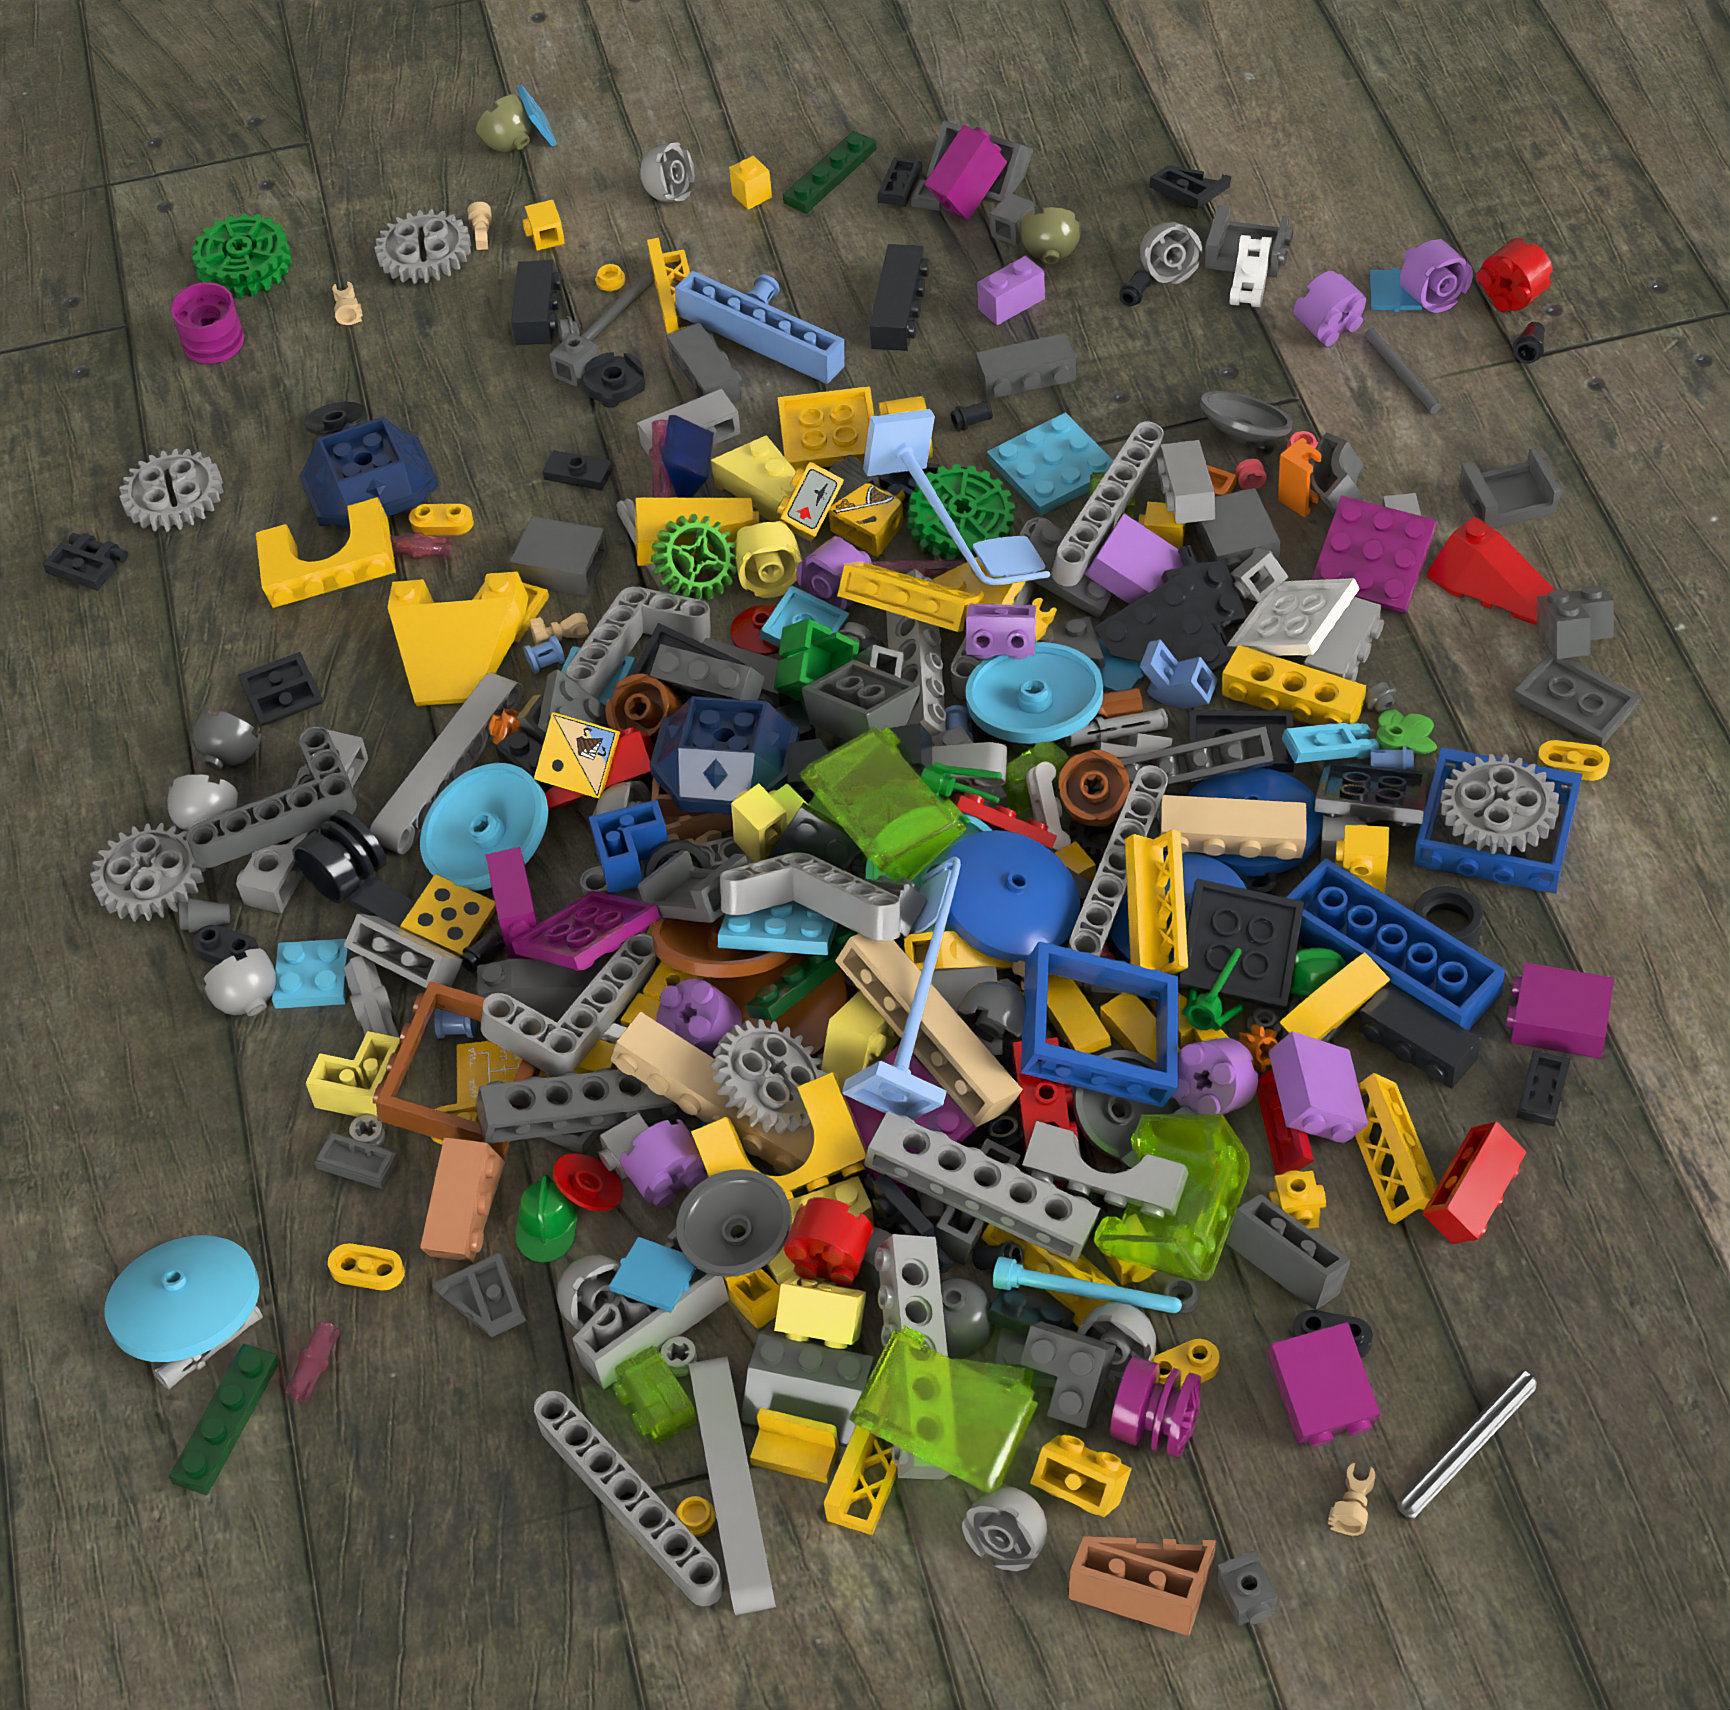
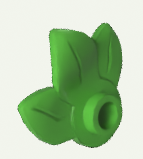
M1391 709L1383 712L1378 718L1380 728L1377 730L1376 740L1381 747L1379 748L1380 750H1403V746H1407V750H1414L1416 754H1426L1437 749L1435 742L1427 737L1434 727V723L1429 717L1421 714H1409L1404 717L1399 711Z

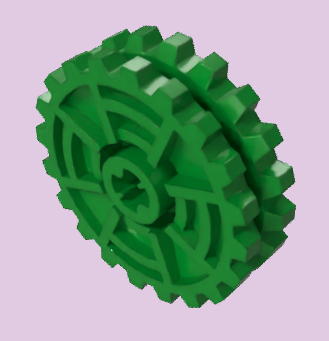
M243 213L237 218H234L233 215L227 216L223 222L217 220L213 222L214 226L212 228L205 227L202 230L203 236H197L195 239L196 245L192 246V258L194 265L197 266L196 271L201 283L209 282L222 285L232 294L236 295L237 298H243L244 294L255 296L259 290H270L271 284H279L282 281L281 275L288 274V266L292 264L291 251L282 226L279 223L274 224L273 219L270 217L262 219L260 214L248 217L247 213Z
M953 464L952 469L949 470L941 466L938 467L936 474L931 472L925 474L974 558L978 557L972 548L974 543L1010 537L1012 530L1010 526L1013 525L1015 517L1012 515L1015 505L1014 502H1009L1011 498L1010 491L1001 489L1003 482L999 478L992 480L990 472L986 470L982 473L976 472V467L971 465L967 469H962L960 464ZM916 483V492L911 494V505H909L907 514L911 516L907 520V527L913 529L911 531L912 540L920 541L919 549L922 552L930 551L932 553L931 558L935 561L942 558L945 559L946 565L953 566L954 562H960L961 565L968 562Z

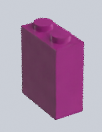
M963 125L924 185L946 210L969 221L1007 164V161L1000 154L1002 149L989 140L991 138L989 133L980 127H976L974 130Z
M517 847L485 854L497 915L509 959H532L515 954L511 943L512 940L538 925L521 848Z
M1525 962L1522 977L1515 976L1511 997L1518 998L1517 1006L1509 1005L1506 1027L1513 1028L1511 1043L1601 1059L1615 978Z
M1348 1322L1271 1344L1267 1357L1298 1445L1310 1442L1311 1447H1318L1334 1441L1333 1435L1348 1431L1349 1436H1356L1373 1429L1371 1424L1376 1422L1380 1416V1411Z

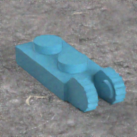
M1337 723L1287 728L1281 737L1295 763L1350 757L1364 759L1371 757V749L1380 750L1379 748H1381L1377 740L1367 739L1371 735V729L1366 723Z

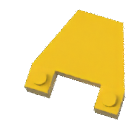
M517 571L486 574L482 599L434 603L424 579L392 582L388 611L416 706L465 703L488 673L495 674L525 621L528 595Z

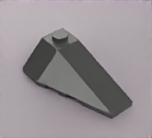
M597 958L591 967L579 971L535 959H508L477 966V995L487 998L491 994L503 993L544 1016L554 1018L555 1022H558L611 958Z

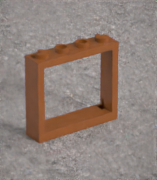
M431 981L425 993L418 994L413 1007L414 1018L411 1023H405L400 1035V1044L402 1045L398 1054L393 1052L389 1058L386 1068L387 1079L384 1084L379 1083L374 1092L372 1103L376 1104L378 1121L440 1140L446 1137L484 1143L480 1123L396 1098L434 1009L437 1008L481 1022L484 997ZM522 1059L513 1082L523 1081L529 1077H538L541 1069ZM513 1105V1106H512V1107H514V1108H516V1109H520V1110H521V1109H525V1108H523L522 1106H519V1105ZM512 1141L489 1143V1145L502 1159H505Z

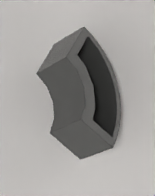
M1326 432L1315 448L1321 453V462L1314 461L1311 458L1310 464L1313 466V472L1310 474V480L1317 493L1334 515L1341 495L1361 501L1365 499L1356 486L1358 474L1364 467V464L1348 441Z

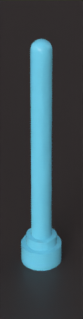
M999 1257L994 1268L993 1287L1010 1291L1012 1287L1019 1288L1020 1285L1169 1313H1177L1182 1307L1181 1301L1176 1297L1023 1269V1265L1016 1264L1015 1259Z

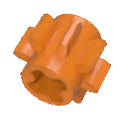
M504 709L500 716L493 714L488 729L490 730V735L494 736L492 740L494 744L497 745L518 729L523 728L516 720L520 712Z
M1253 1024L1251 1032L1239 1033L1240 1039L1238 1042L1250 1051L1253 1057L1251 1062L1254 1070L1265 1073L1266 1065H1271L1268 1051L1278 1044L1275 1040L1277 1032L1270 1029L1264 1030V1027Z

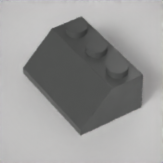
M943 120L926 178H929L962 126ZM991 135L989 140L1002 149L1000 154L1007 161V164L985 196L1002 201L1008 193L1012 194L1024 179L1033 149Z
M852 660L803 687L802 692L810 725L873 751L883 739L887 728L906 725L920 694V686L859 661Z
M759 1333L748 1366L741 1425L759 1429L757 1414L760 1408L834 1425L837 1430L839 1446L847 1447L876 1378L874 1357Z

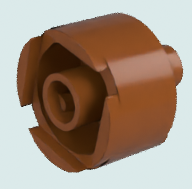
M633 674L619 681L613 688L615 692L611 700L608 699L606 704V718L613 730L622 731L635 727L636 732L647 731L655 745L663 717L673 715L683 706L679 695L660 680L645 674Z
M1090 750L1071 757L1062 768L1059 776V793L1068 814L1079 823L1093 827L1108 826L1119 818L1131 789L1129 775L1123 763L1115 755L1103 750ZM1097 782H1101L1103 791L1090 795L1087 786L1089 784L1095 786Z

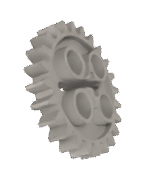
M431 209L427 215H423V212L419 210L417 216L414 217L412 214L407 213V219L403 220L397 217V224H386L388 231L381 230V238H376L377 246L375 247L379 267H383L385 274L390 273L392 279L400 276L401 282H405L408 278H412L413 284H416L419 278H423L425 283H428L430 277L440 280V274L444 273L450 276V269L459 270V262H467L466 255L471 254L470 246L472 244L467 226H463L461 219L456 220L454 214L446 217L445 211L434 215V211ZM421 231L424 232L425 236L424 244L427 256V260L425 262H423L422 259L423 253L420 241Z
M174 449L172 455L168 456L164 450L161 451L160 458L149 455L150 462L139 461L140 469L130 468L131 477H123L125 485L120 486L122 494L120 495V500L127 517L131 516L133 523L140 521L142 528H146L151 524L153 531L158 530L162 525L165 527L166 532L171 529L172 525H176L181 530L183 523L186 521L190 525H194L193 518L195 517L205 519L204 511H214L213 503H219L221 501L219 494L223 493V481L216 463L212 464L209 456L203 458L201 452H197L192 456L190 449H187L182 455L178 453L177 449ZM167 473H170L172 478V485L178 504L176 507H173L171 501V493L166 480Z
M1489 754L1488 762L1484 763L1477 756L1475 757L1474 766L1463 762L1461 771L1453 769L1451 779L1445 780L1440 802L1442 803L1441 815H1446V826H1453V836L1464 834L1463 844H1469L1474 840L1477 842L1478 851L1485 845L1490 846L1491 854H1495L1498 847H1503L1505 853L1509 855L1512 846H1516L1521 852H1525L1526 842L1536 847L1538 846L1539 837L1548 838L1549 829H1554L1556 818L1558 817L1559 793L1553 792L1554 782H1545L1546 772L1535 774L1536 765L1534 763L1525 768L1522 766V758H1518L1515 763H1510L1509 757L1506 754L1503 756L1502 761H1496L1494 755Z
M148 823L142 832H139L134 826L131 830L132 835L128 837L122 832L119 833L121 841L118 843L109 840L107 842L110 848L109 851L99 850L98 853L101 860L93 861L92 863L95 871L90 873L93 881L91 885L100 905H106L110 914L117 911L120 919H123L130 913L132 920L135 922L141 914H144L147 921H150L155 912H158L164 918L165 909L170 908L177 912L178 907L176 903L179 901L188 902L187 893H198L196 883L204 882L201 872L206 871V868L196 864L186 839L187 831L179 833L175 825L166 831L164 824L160 823L156 830H152Z
M759 1019L754 1026L749 1020L745 1021L741 1027L735 1025L719 1041V1046L713 1052L716 1059L711 1063V1067L717 1070L712 1080L723 1084L717 1091L718 1095H728L730 1098L725 1106L727 1108L737 1106L739 1108L737 1118L740 1119L744 1115H748L751 1127L758 1121L762 1122L763 1130L766 1133L774 1125L779 1135L787 1128L791 1133H795L800 1126L805 1128L811 1122L797 1087L827 1075V1072L817 1070V1066L822 1062V1059L811 1058L809 1055L814 1047L808 1046L803 1048L800 1045L803 1036L799 1035L795 1039L791 1038L788 1026L783 1032H780L775 1021L766 1028L762 1019Z

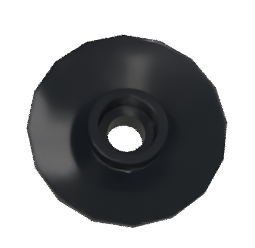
M356 402L332 403L312 411L305 418L304 426L307 431L314 434L337 433L343 430L347 422L354 425L360 422L364 417L365 411L362 405Z

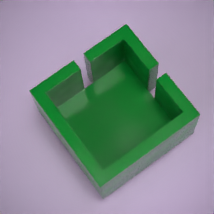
M809 618L783 627L778 654L783 657V660L777 661L773 690L805 704L802 688L852 660L857 661L859 642L839 632L831 633L832 629Z

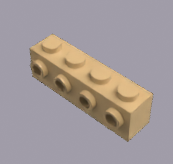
M1162 795L1159 811V836L1171 829L1180 831L1182 853L1198 852L1211 856L1233 854L1247 858L1269 856L1283 860L1302 858L1306 844V803ZM1168 846L1164 847L1163 851H1168Z

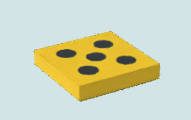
M435 874L400 925V928L460 957L465 947H472L495 913V901L467 888L457 886L454 882Z

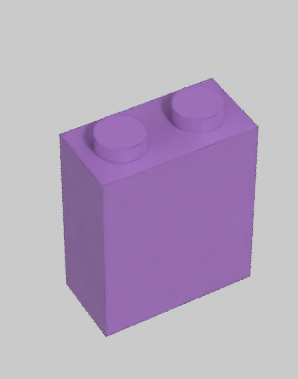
M1123 514L1084 575L1128 604H1132L1164 584L1161 576L1165 570L1181 568L1184 565L1178 553L1179 549L1126 514Z
M1292 1031L1268 1051L1286 1127L1344 1144L1368 1125L1349 1049Z

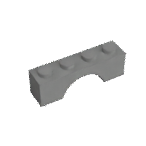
M1036 1121L1022 1164L1026 1171L1031 1173V1177L1035 1179L1046 1180L1052 1184L1053 1181L1067 1184L1068 1191L1088 1197L1090 1191L1104 1195L1103 1200L1114 1206L1126 1208L1127 1203L1142 1207L1140 1212L1158 1219H1163L1164 1214L1175 1217L1189 1174L1184 1164L1147 1154L1135 1167L1125 1172L1109 1174L1096 1171L1082 1160L1079 1140L1073 1131Z

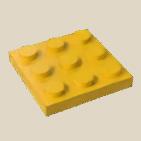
M870 386L777 397L784 457L795 471H797L798 467L805 469L809 462L821 468L831 467L837 461H843L844 458H848L849 454L864 463L870 417L874 416Z

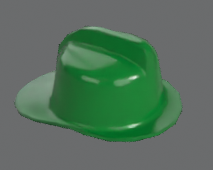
M1312 947L1297 951L1290 993L1309 997L1346 967L1345 960L1339 953L1331 949Z
M543 1175L541 1181L531 1184L524 1190L520 1199L517 1216L516 1245L523 1256L530 1261L538 1263L555 1261L564 1256L572 1247L576 1235L579 1209L577 1204L569 1200L559 1190L555 1181H552L548 1175Z

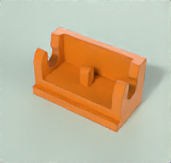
M1300 438L1280 454L1278 501L1305 518L1311 513V508L1308 506L1309 499L1313 503H1319L1318 494L1310 489V474L1313 472V466L1309 463V457L1313 458L1314 461L1321 462L1322 456L1318 450L1307 444V440Z

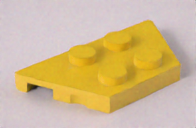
M978 557L974 558L985 576L993 579L1004 578L991 577ZM968 562L932 579L937 584L980 596L979 604L1012 605L1014 597L1020 592L1026 582L1003 585L986 584L977 577Z

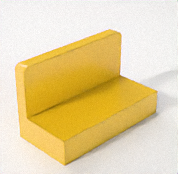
M760 1408L757 1414L759 1432L750 1455L751 1465L828 1484L839 1451L836 1427L831 1424Z

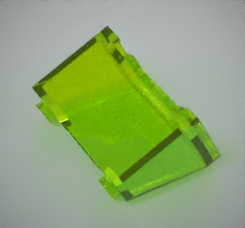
M874 726L809 763L799 775L879 870L896 882H899L901 878L911 881L958 838L967 827L959 819L963 813L949 798L944 802L938 798L899 753V748L896 746L901 741L887 726L883 729Z
M1223 1114L1141 1115L1136 1131H1134L1131 1139L1132 1148L1140 1161L1147 1154L1184 1164L1189 1172L1176 1215L1174 1217L1164 1214L1163 1219H1158L1140 1212L1142 1207L1128 1203L1122 1220L1118 1217H1105L1102 1219L1100 1225L1096 1228L1093 1241L1106 1256L1187 1280L1208 1281L1214 1274L1250 1171L1249 1155Z
M904 1325L902 1331L893 1328L849 1416V1421L985 1492L994 1493L1000 1488L1039 1404L1032 1399L1035 1392L1015 1381L1012 1382L1011 1387L1001 1385L931 1349L923 1343L926 1337L924 1334Z

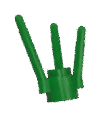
M935 762L934 766L928 764L921 774L919 790L925 792L923 799L935 803L964 824H969L970 819L943 800L942 796L949 797L952 791L955 790L961 793L975 794L996 804L1000 801L997 796L955 782V777L951 776V774L1000 779L1002 777L1001 772L947 766Z
M1240 948L1234 950L1209 993L1200 994L1196 997L1197 991L1189 989L1187 1004L1182 1013L1187 1016L1189 1023L1196 1029L1209 1030L1212 1028L1215 1031H1219L1223 1023L1243 1010V1006L1239 1004L1221 1015V1000L1217 996L1242 952Z

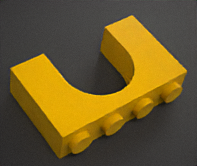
M378 497L347 506L351 530L350 537L346 545L338 553L321 561L307 562L299 560L297 544L287 524L256 532L261 585L272 608L396 573L389 522Z
M833 1072L797 1087L814 1129V1145L809 1158L799 1169L783 1176L766 1175L783 1189L788 1201L794 1199L792 1192L804 1187L807 1188L808 1192H812L829 1185L828 1177L842 1172L845 1178L865 1169L863 1163L866 1159L867 1149L846 1097L842 1094V1088L837 1075ZM725 1117L691 1131L709 1177L724 1171L738 1169L761 1173L748 1160L732 1119Z

